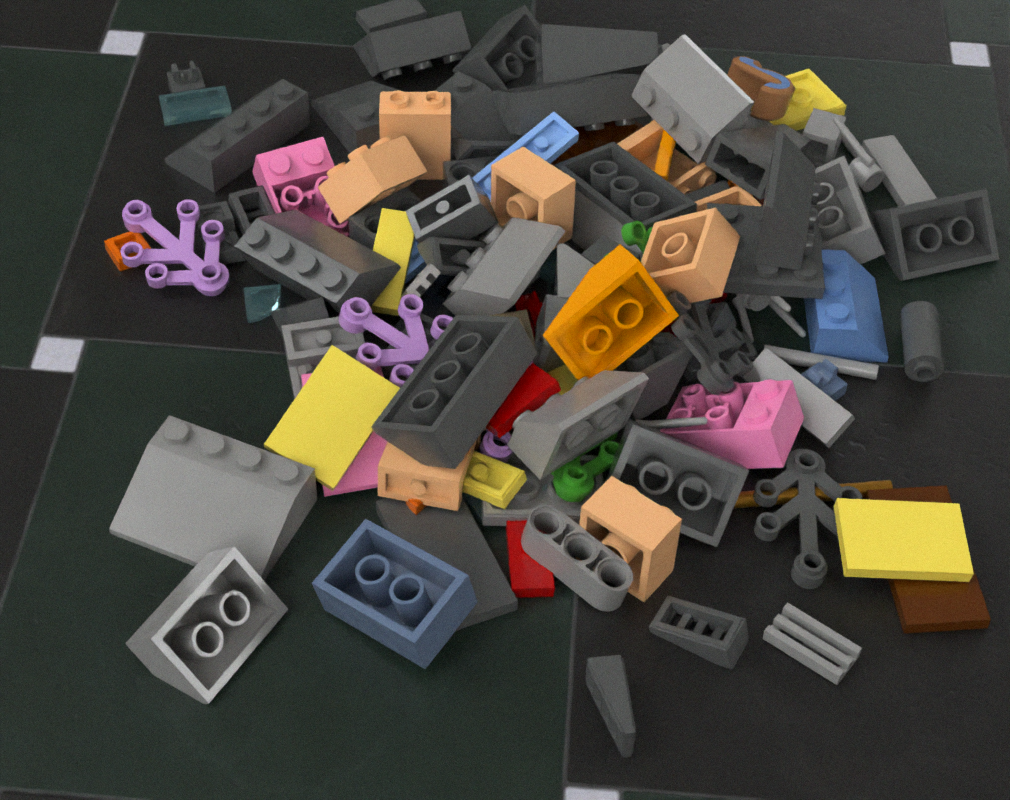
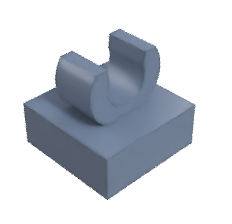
M828 359L823 360L822 363L818 362L801 374L834 401L845 395L848 384L837 376L838 367Z

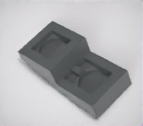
M227 201L199 206L200 218L196 222V230L204 256L206 243L202 237L201 227L208 220H217L222 223L225 234L224 240L220 243L219 262L227 265L245 261L242 254L234 247L239 238L235 231L234 218ZM213 230L208 232L207 234L213 235L216 234L218 231Z

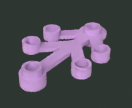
M186 199L177 205V214L180 220L179 240L153 218L148 204L141 200H132L126 204L122 211L126 229L133 233L146 232L165 248L143 249L137 242H128L121 248L122 260L126 266L138 267L141 264H151L145 270L146 280L150 287L160 289L166 285H194L199 292L206 296H217L226 289L230 279L229 271L224 264L219 262L220 243L225 237L221 222L208 220L201 227L202 237L206 243L203 261L194 253L196 222L200 218L197 202ZM186 210H193L190 214L183 213ZM213 230L218 231L216 234L213 235L207 234L208 232ZM130 253H138L134 257H128V254ZM163 264H183L189 270L168 271ZM155 274H163L159 278H152Z
M414 294L404 295L398 306V314L404 319L408 336L373 315L372 309L365 299L354 297L343 303L338 320L340 326L345 331L358 334L368 330L397 348L381 350L376 344L364 343L358 349L356 360L371 370L376 369L378 366L396 365L392 369L389 381L399 388L402 387L405 381L400 380L397 376L401 375L408 379L414 371L412 367L406 364H419L429 351L420 318L423 309V301L420 297ZM406 306H412L415 310L408 309ZM448 315L436 316L430 329L432 337L437 340L444 331L438 326L447 327L453 318ZM364 354H369V355L373 356L374 359H368V358L364 357L363 355H364Z

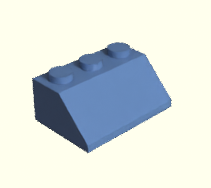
M821 250L825 284L823 298H804L811 353L860 362L887 363L889 356L875 278L845 250Z

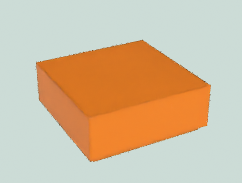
M129 231L104 240L106 251L120 272L132 268L123 263L120 251L124 244L137 242L143 249H151L141 233ZM130 253L128 254V257H134L138 253Z

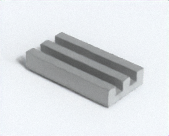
M427 264L404 291L401 298L407 294L421 297L434 283L441 271L434 265Z
M788 602L783 607L782 613H778L774 618L773 624L768 625L764 630L762 638L836 685L839 684L860 657L862 647ZM783 630L791 636L795 637L799 641L803 642V645H801L800 643H798L797 641L793 640L792 638L788 637L780 631ZM818 652L840 666L837 667L818 655Z

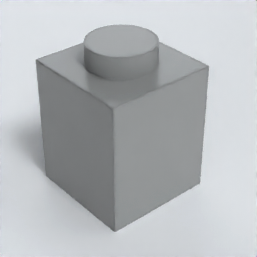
M816 108L813 109L802 134L811 140L805 156L811 162L816 161L824 165L834 160L843 134L834 123L833 118L838 116L845 124L847 117Z

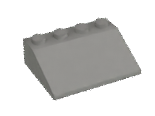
M169 415L147 444L109 528L110 534L192 566H196L208 552L235 546L265 581L317 501L315 468Z

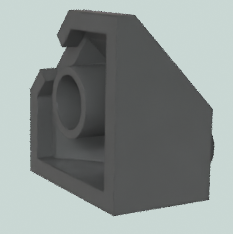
M670 332L658 333L613 370L642 372L649 377L630 415V418L635 422L636 419L641 420L668 404L692 356V352Z

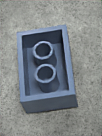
M367 519L361 523L312 582L313 588L325 611L424 669L428 667L478 603L470 578L466 573Z

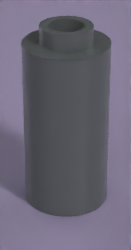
M911 302L904 306L900 312L905 373L912 380L929 382L938 378L944 371L938 310L930 302Z

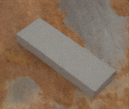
M894 135L863 140V149L884 171L885 174L882 182L898 206L937 198Z
M765 348L752 362L753 368L742 377L746 383L761 382L768 379L775 381L792 380L804 415L801 427L828 448L855 420L849 411L768 348Z

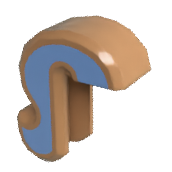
M745 56L733 58L727 75L754 101L750 116L764 121H775L783 118L795 92V87L791 80L778 72L762 68L760 62Z

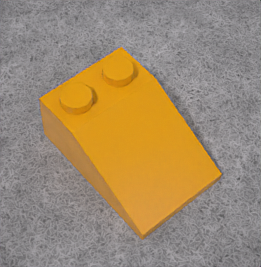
M620 244L589 269L542 336L577 380L585 376L590 379L603 370L613 371L679 315L642 263Z

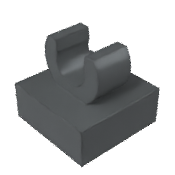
M189 61L190 69L178 70L175 63L171 65V72H166L174 103L207 97L200 68L196 66L194 61Z

